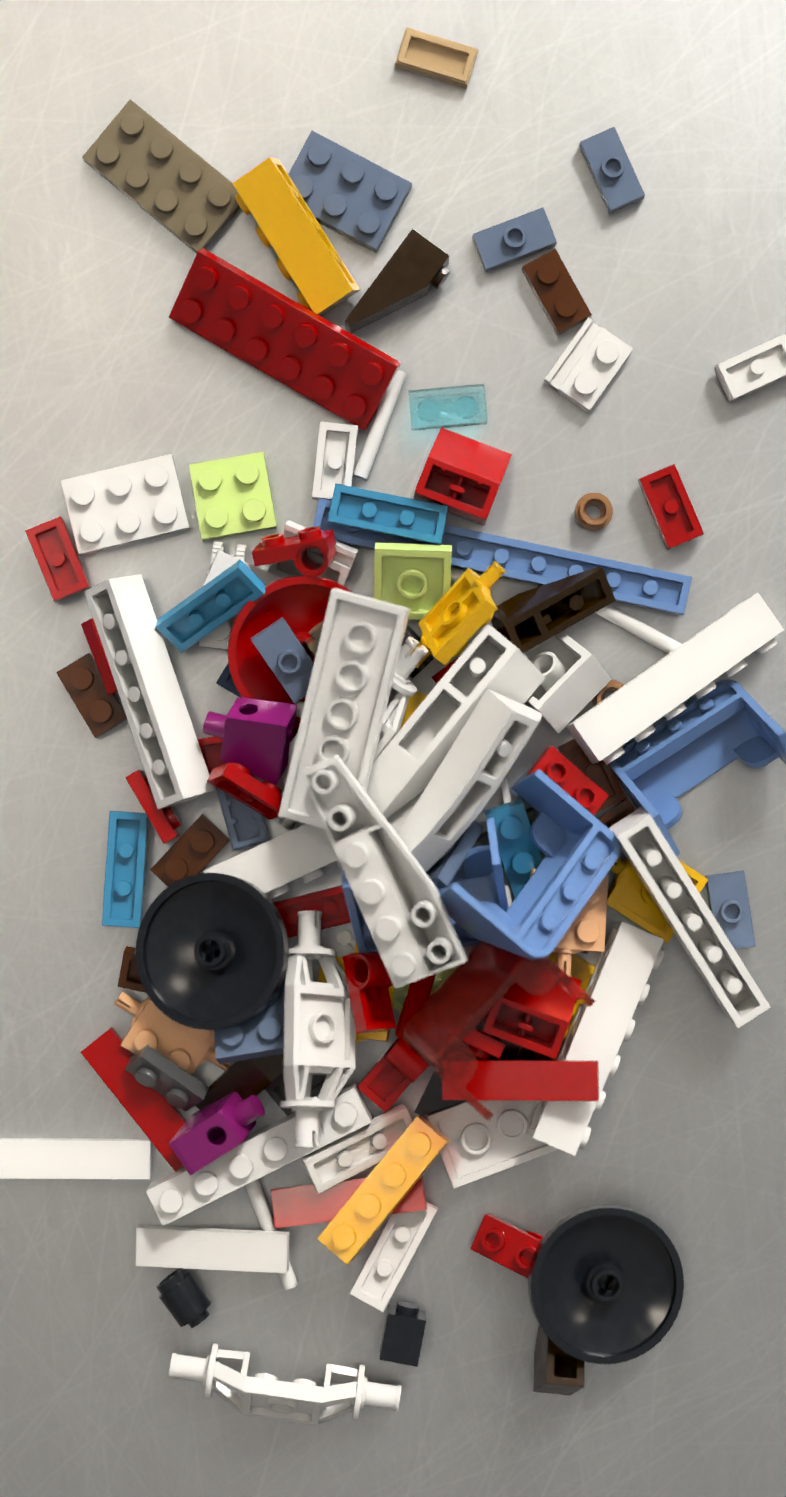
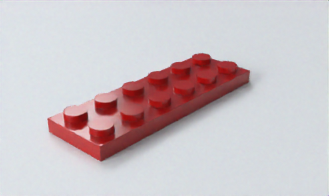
M204 248L197 252L169 315L170 319L353 425H357L364 431L369 427L401 365V362Z

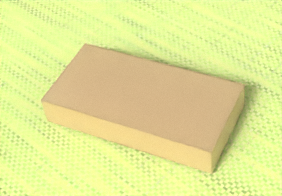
M406 27L395 62V68L467 89L478 55V49Z

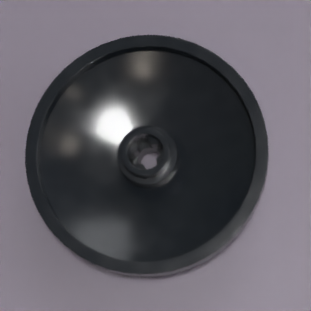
M202 873L175 882L153 901L145 913L138 931L136 964L145 992L155 1006L166 1016L191 1028L202 1030L226 1029L252 1019L265 1009L275 997L287 970L289 956L288 936L278 909L258 887L232 875ZM217 946L220 950V956L218 958L215 956V948Z
M618 1205L585 1207L559 1220L540 1241L533 1255L528 1277L530 1304L535 1318L545 1334L558 1348L568 1355L594 1364L626 1362L645 1354L657 1345L674 1324L681 1307L684 1291L682 1264L670 1238L645 1215ZM607 1276L603 1284H597L600 1277Z

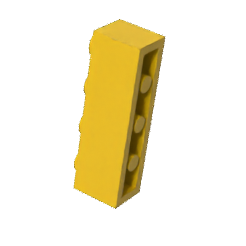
M269 157L232 183L238 192L235 195L238 205L245 214L251 213L259 225L255 230L260 240L266 247L272 246L279 259L276 261L279 270L287 280L293 279L300 290L296 295L302 306L318 315H324L360 290L279 159Z
M417 1116L317 1239L345 1264L352 1262L451 1140L423 1116Z

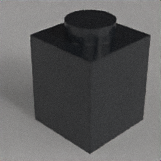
M397 1302V1306L388 1305L379 1360L418 1367L426 1324V1312L420 1311L418 1305L409 1302Z

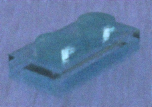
M484 384L408 390L412 431L439 429L441 427L484 425L488 422Z

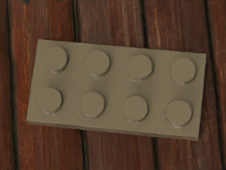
M131 99L82 156L85 163L196 254L202 248L207 249L240 209L235 199V195L238 192L232 182Z

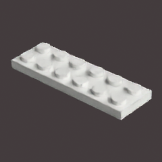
M337 588L331 589L278 816L325 830L300 770L336 754L366 792L411 608Z

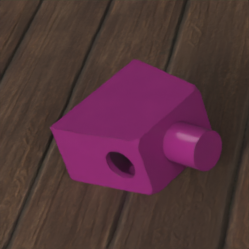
M240 697L235 700L227 716L209 711L204 722L203 733L223 739L220 755L223 762L241 764L250 770V774L277 785L288 765L289 746L293 738L298 705Z
M232 1092L193 1113L168 1144L188 1173L192 1175L240 1145L256 1125V1120L264 1116V1106L255 1095H251L243 1100L237 1092Z

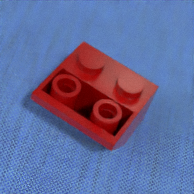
M441 427L416 486L414 499L448 506V512L485 526L512 454Z
M509 953L483 1021L482 1032L556 1059L571 1020L581 980L572 976H555L556 970Z

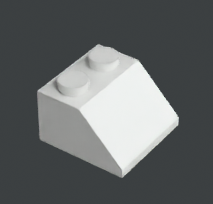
M563 631L523 653L546 677L525 704L539 711L542 714L541 719L558 734L612 680L595 657Z

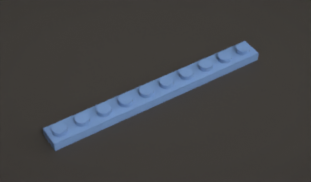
M319 498L313 527L320 526L321 531L333 529L335 540L371 550H375V542L430 544L328 523L332 501ZM444 526L441 545H452L451 567L466 570L470 568L472 571L484 573L492 562L495 561L506 571L501 577L542 586L600 566L604 570L617 602L678 615H684L692 579L690 576L459 527Z

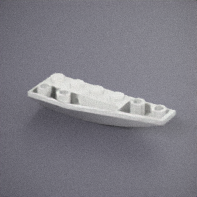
M488 623L373 762L366 794L385 819L425 790L487 689L524 705L545 680L546 677L514 644Z
M489 689L485 691L397 834L425 872L454 845L496 792L540 722L542 714L539 711Z
M336 754L301 769V775L394 988H399L467 962L468 959L437 887L339 756Z

